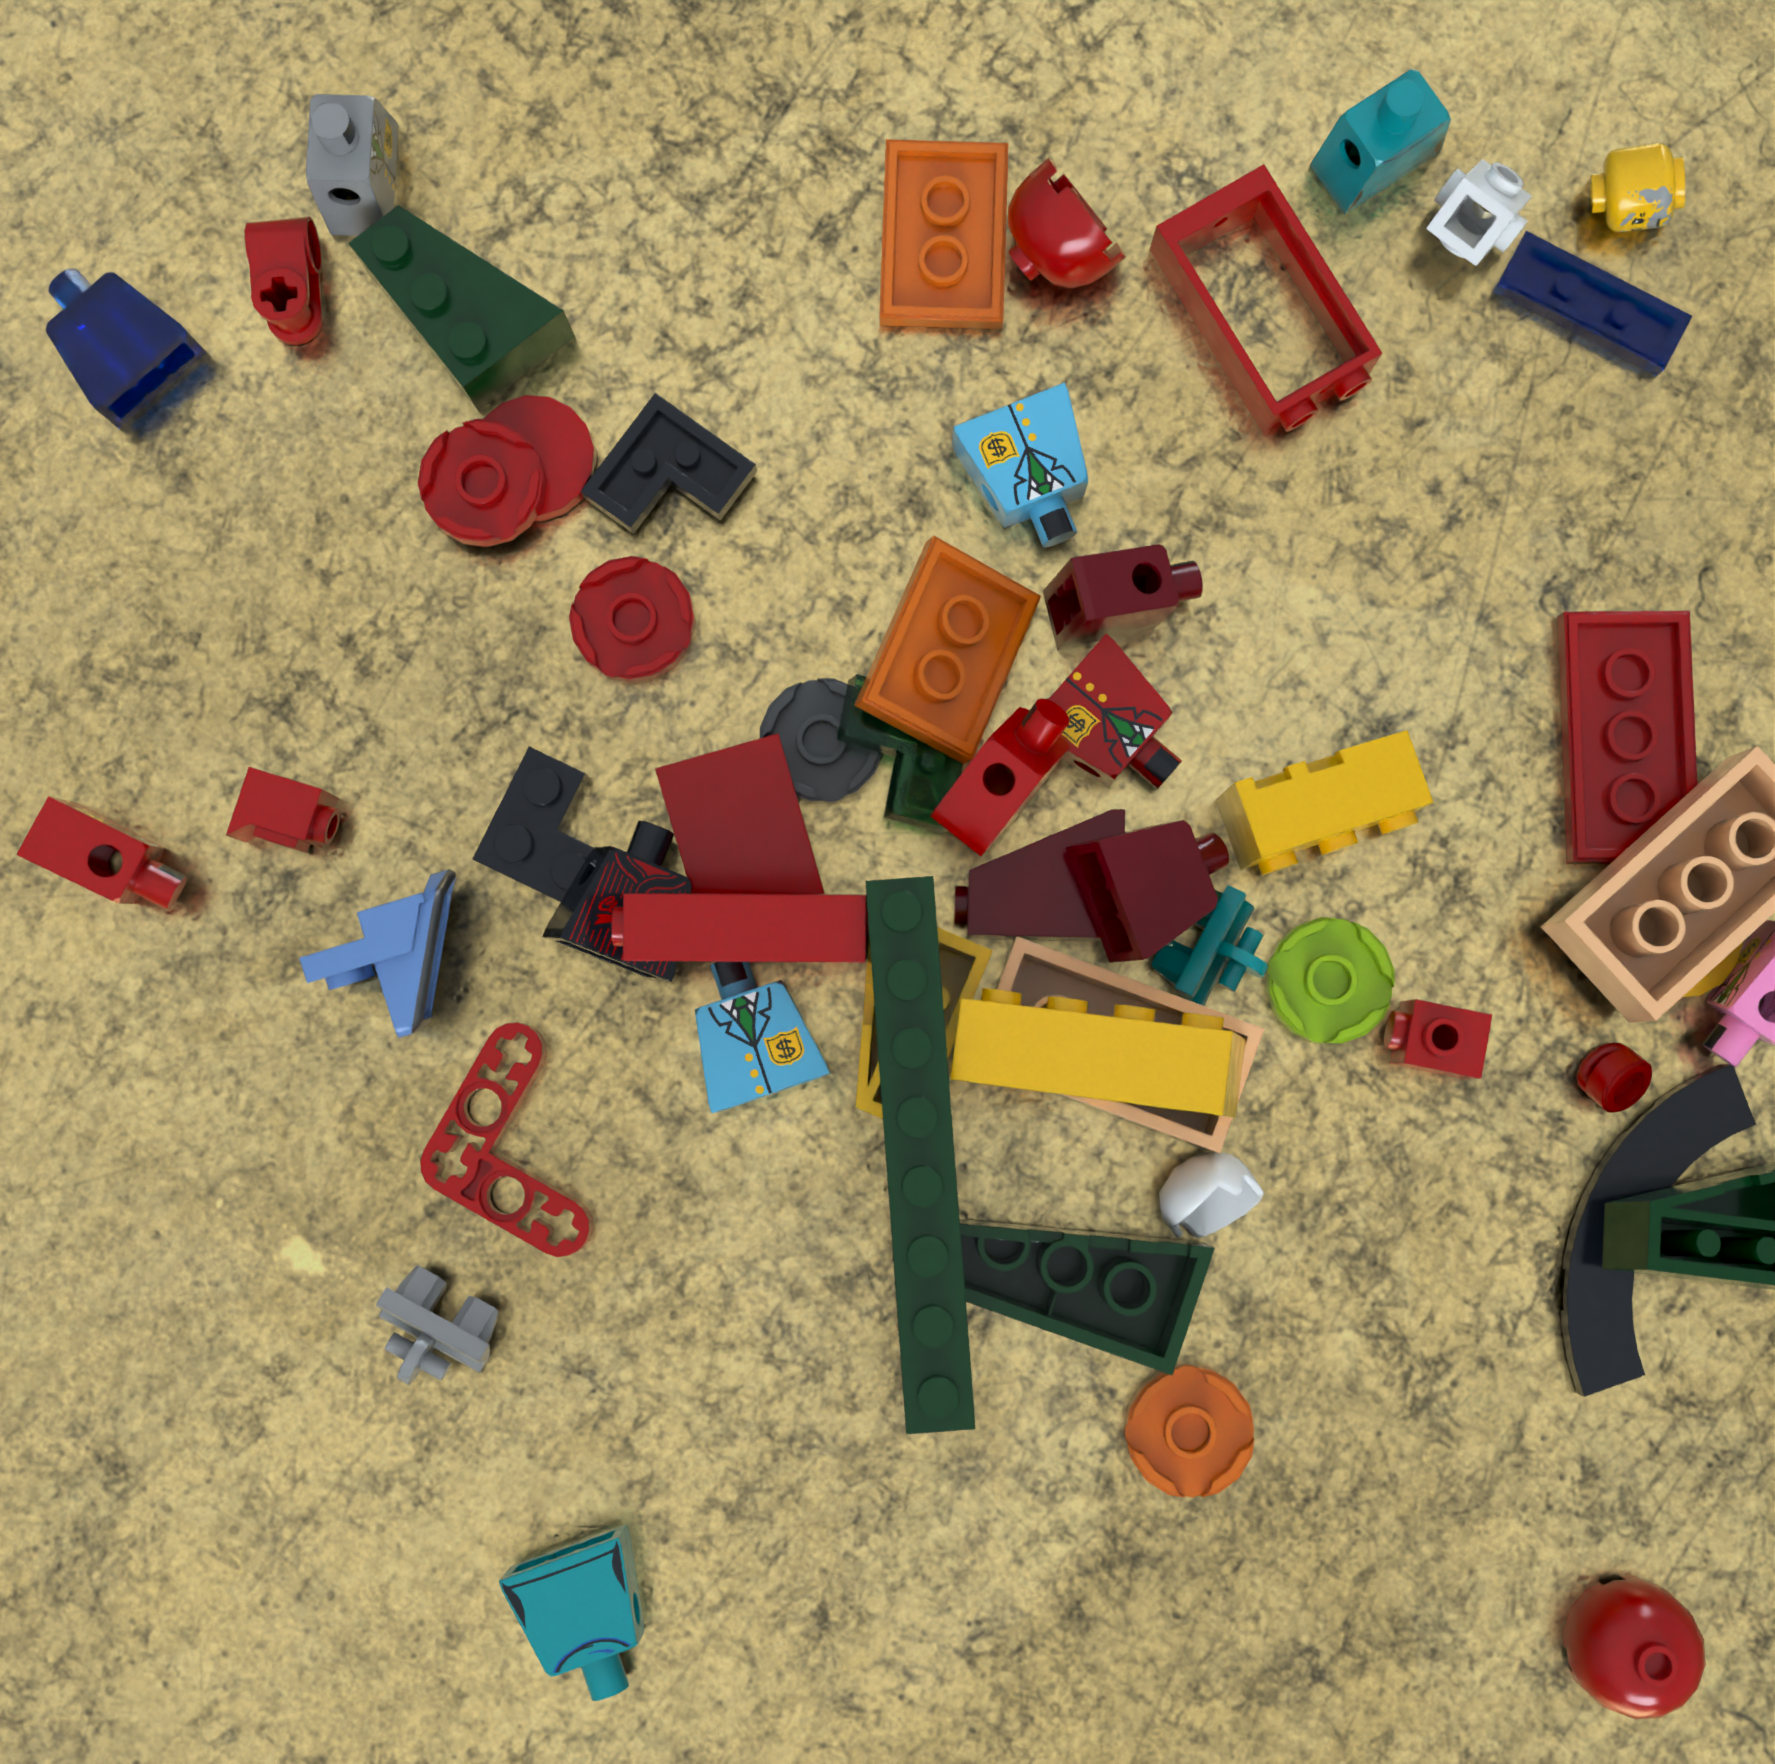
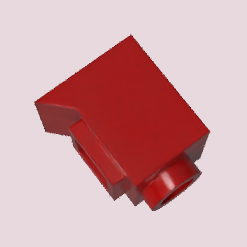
M248 767L226 836L245 843L258 837L308 853L310 845L322 848L323 844L329 845L332 842L340 821V811L335 808L338 797L323 789Z

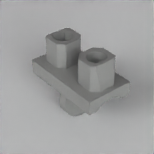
M416 1266L400 1283L396 1291L386 1287L376 1303V1307L381 1309L379 1314L381 1319L417 1338L415 1342H412L394 1332L385 1346L386 1351L404 1360L397 1374V1379L410 1385L422 1370L442 1381L451 1363L433 1354L434 1348L481 1373L490 1358L488 1342L492 1337L499 1317L498 1310L477 1297L469 1295L452 1323L434 1314L432 1311L445 1292L447 1283L421 1266Z

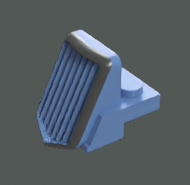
M447 869L431 874L423 893L357 912L364 935L363 939L299 958L307 983L325 978L328 990L336 989L375 976L372 963H374L398 1038L422 1030L433 1018L431 1013L451 893L456 879L455 872Z

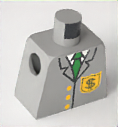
M316 94L310 100L306 179L331 235L358 236L394 209L399 125L383 105L372 96ZM353 192L359 195L358 199L346 200Z

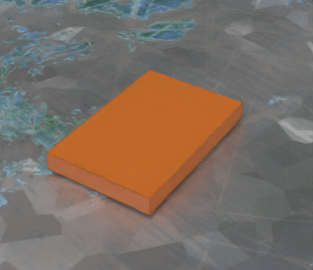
M886 139L880 326L1003 328L1009 143Z
M931 537L924 545L854 706L963 764L971 761L1041 596L938 537Z

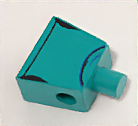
M1410 69L1340 116L1313 158L1310 167L1345 215L1440 153L1450 125V115L1421 73L1416 69ZM1347 155L1355 157L1360 155V166L1353 164Z
M627 1524L515 1564L506 1571L499 1580L502 1592L545 1673L549 1677L558 1676L581 1667L592 1701L609 1698L629 1687L619 1653L639 1644L644 1634V1618L631 1536Z

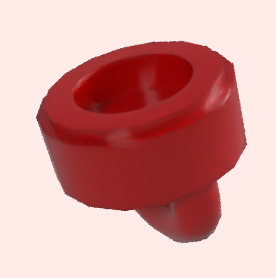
M1612 1042L1599 1046L1585 1057L1578 1068L1577 1083L1592 1100L1608 1113L1621 1112L1631 1107L1645 1094L1652 1079L1651 1064L1631 1048L1622 1043Z

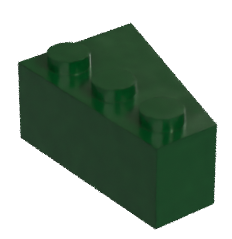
M1775 1162L1605 1203L1602 1269L1775 1290Z

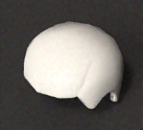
M1224 1152L1197 1154L1175 1167L1160 1190L1161 1216L1176 1237L1183 1235L1179 1228L1180 1224L1188 1229L1194 1237L1202 1238L1245 1215L1261 1201L1264 1192L1247 1166L1235 1156Z

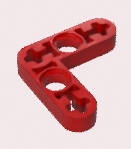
M518 1022L506 1023L496 1028L488 1037L427 1143L420 1160L421 1173L425 1182L434 1190L542 1252L555 1257L569 1256L583 1249L591 1239L594 1225L593 1217L588 1207L575 1197L495 1152L547 1058V1044L543 1035L537 1029ZM523 1034L528 1038L525 1043V1049L532 1054V1057L528 1064L516 1062L505 1079L518 1082L516 1089L512 1093L502 1082L484 1078L483 1074L488 1066L493 1072H501L508 1059L506 1051L501 1049L505 1039L517 1041ZM486 1088L498 1095L502 1110L499 1118L494 1123L488 1126H481L471 1120L467 1105L474 1092ZM457 1123L466 1133L484 1137L486 1140L482 1148L475 1142L468 1143L460 1158V1162L468 1167L466 1174L451 1175L446 1180L441 1176L445 1166L437 1158L440 1152L449 1153L457 1149L463 1138V1135L451 1132L454 1124ZM504 1176L518 1180L522 1184L525 1193L523 1205L518 1211L510 1214L497 1210L493 1206L490 1196L493 1184ZM539 1192L548 1197V1201L540 1207L543 1211L558 1217L567 1210H570L575 1215L571 1225L579 1231L576 1239L566 1237L559 1243H556L551 1239L554 1234L553 1226L540 1218L533 1219L531 1229L522 1224V1221L535 1209Z

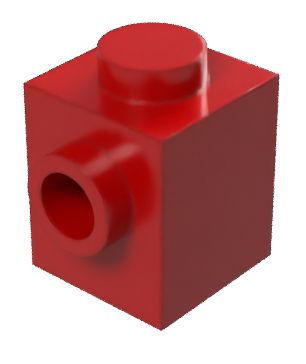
M1418 999L1401 1001L1399 1011H1391L1385 1028L1384 1046L1387 1049H1392L1389 1064L1462 1079H1481L1493 1015Z

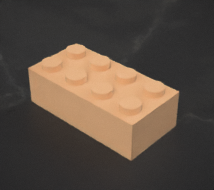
M1758 746L1726 758L1541 926L1629 1023L1657 1021L1775 913V764Z
M1018 936L1011 945L995 988L997 990L1022 993V1006L1047 1008L1048 996L1088 1001L1087 1014L1111 1017L1114 1014L1115 1004L1155 1009L1154 1022L1181 1025L1182 1013L1224 1018L1223 1030L1233 1031L1245 1039L1238 1102L1264 1032V1028ZM1059 1094L1216 1153L1221 1152L1232 1121L1231 1117L1216 1116L1208 1113L1179 1111Z

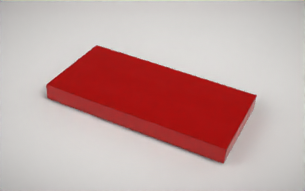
M1690 610L1563 612L1557 616L1567 864H1611L1698 785Z

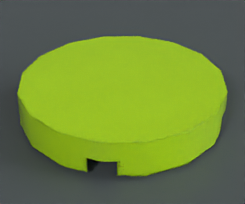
M1320 917L1293 927L1275 944L1267 962L1269 967L1265 973V992L1274 1015L1291 1033L1313 1043L1342 1044L1362 1037L1384 1019L1391 1004L1389 1002L1392 997V987L1395 984V970L1387 949L1368 928L1355 922L1351 923L1345 919Z

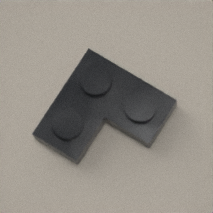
M654 393L580 492L584 499L634 534L670 485L721 520L757 473V467L751 460L657 393Z
M529 746L472 859L561 902L589 853L594 849V847L562 832L589 776Z

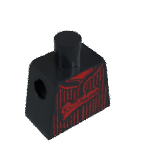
M638 821L627 852L612 846L595 847L583 863L546 926L542 937L650 980L672 982L677 961H623V946H613L612 912L614 907H623V894L691 893V879L662 867L674 833L661 826L646 821Z

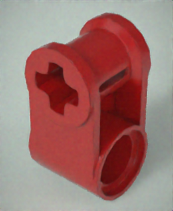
M308 216L249 222L245 225L244 233L246 253L250 267L253 307L263 319L267 320L269 329L278 340L288 345L308 343L318 335L324 318L320 283L322 255L314 221Z

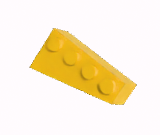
M982 988L981 1000L964 998L960 1000L950 1077L952 1080L1236 1118L1245 1039L1233 1031L1223 1030L1224 1018L1182 1013L1181 1025L1154 1022L1155 1009L1115 1004L1114 1014L1111 1017L1087 1014L1088 1001L1048 996L1047 1008L1022 1006V993Z

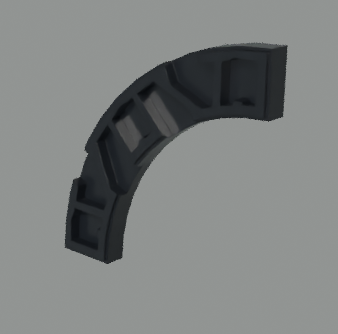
M1722 1064L1699 1074L1657 1100L1654 1106L1643 1114L1627 1132H1623L1616 1139L1597 1166L1582 1194L1570 1227L1563 1258L1562 1269H1565L1563 1289L1564 1310H1561V1327L1567 1362L1577 1394L1583 1397L1645 1375L1637 1349L1633 1326L1632 1295L1634 1273L1602 1269L1605 1203L1671 1187L1684 1171L1710 1148L1733 1134L1756 1125L1736 1071L1730 1064Z

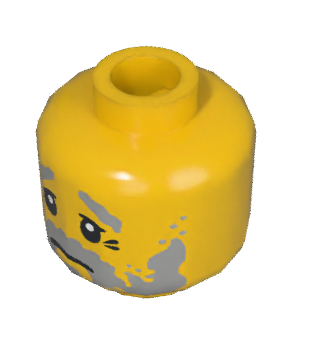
M1663 143L1611 150L1604 160L1603 173L1590 175L1592 213L1604 212L1608 228L1618 233L1666 226L1674 215V209H1682L1685 206V167L1683 156L1673 157L1669 147Z

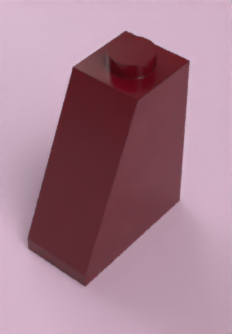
M1111 809L970 869L967 875V886H955L954 924H966V939L1014 940L1018 936L1029 941L1101 942L1066 847L1125 832V809Z

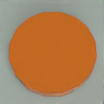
M1181 1364L1175 1366L1173 1375L1158 1371L1139 1385L1127 1405L1123 1432L1129 1457L1147 1482L1168 1495L1185 1498L1184 1496L1196 1497L1201 1495L1205 1497L1220 1493L1241 1476L1252 1457L1255 1440L1253 1438L1254 1426L1250 1405L1234 1383L1208 1367Z

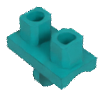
M1229 885L1226 886L1223 893L1215 890L1218 897L1216 908L1194 924L1204 929L1194 950L1172 940L1157 952L1152 962V967L1156 972L1172 983L1184 999L1203 1006L1226 963L1228 964L1218 984L1232 992H1235L1245 972L1258 978H1263L1269 967L1266 962L1254 955L1264 936L1259 931L1246 927L1237 946H1235L1254 910V906L1245 900L1247 896L1245 892Z

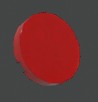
M524 395L501 403L483 418L485 420L501 421L523 433L541 458L547 484L543 507L534 521H546L564 515L584 499L580 491L594 474L597 452L587 425L570 406L547 396Z
M474 419L462 422L464 426L456 427L450 432L446 430L433 440L421 460L418 488L425 510L442 532L463 544L490 547L512 541L532 525L544 504L547 480L540 456L523 433L501 421Z
M629 556L608 560L588 573L580 584V590L575 596L574 604L572 602L569 621L573 641L591 667L609 679L637 683L657 679L679 664L692 644L696 619L692 598L676 573L646 558Z

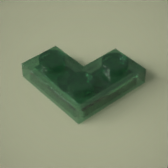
M856 674L848 680L836 740L895 757L884 818L941 834L948 831L930 815L961 775L963 763L856 707L854 704L866 679V676Z

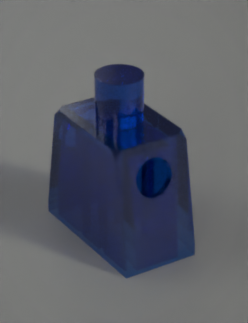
M67 269L58 274L49 285V294L63 310L47 323L46 333L89 403L118 429L207 353L179 322L114 272L105 273L91 285L79 270Z

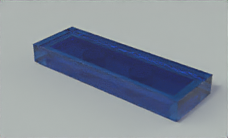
M1525 231L1493 289V292L1656 376L1666 368L1692 318V315L1528 231Z

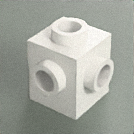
M1482 159L1467 174L1459 169L1452 174L1434 199L1441 206V209L1426 229L1438 237L1443 246L1450 252L1467 259L1477 266L1494 246L1504 253L1528 222L1519 213L1532 196L1522 189L1524 185L1523 180L1512 169L1497 162L1490 165ZM1480 205H1481L1482 207H1484L1486 210H1488L1489 212L1484 211V210L1480 207Z

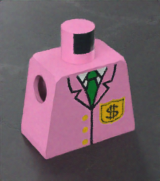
M1766 920L1749 936L1742 946L1737 966L1721 985L1712 989L1706 1000L1707 1004L1723 1014L1724 1017L1702 1045L1735 1068L1757 1040L1775 1046V921ZM1762 998L1761 1005H1760L1759 1008H1758L1760 999Z

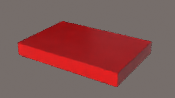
M779 733L655 768L685 873L691 879V893L825 894Z

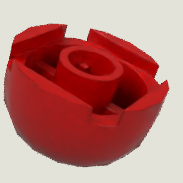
M1047 158L1015 190L1009 204L1007 225L1016 245L1008 253L1030 281L1041 274L1053 285L1059 287L1076 288L1091 284L1110 272L1126 258V255L1118 243H1115L1110 249H1106L1112 244V241L1105 234L1106 226L1065 174L1055 182L1051 179L1057 173L1055 163L1050 158Z
M1635 1576L1621 1577L1624 1580H1613L1605 1585L1599 1582L1588 1587L1570 1607L1562 1631L1563 1647L1567 1650L1568 1663L1571 1667L1569 1670L1575 1682L1602 1707L1633 1719L1661 1718L1682 1708L1697 1691L1706 1666L1704 1638L1689 1610L1661 1586Z

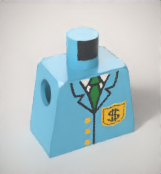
M1065 382L953 427L952 447L956 456L1004 528L1031 519L1044 548L1060 544L1077 534L1078 531L1066 504L1076 501L1085 495L1088 485V474Z
M715 962L710 965L721 1000L695 1009V1016L711 1113H718L831 1074L824 1055L782 980L757 987L749 962Z

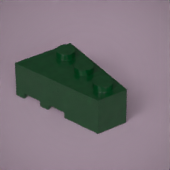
M399 205L348 243L368 274L478 411L575 337L564 310Z

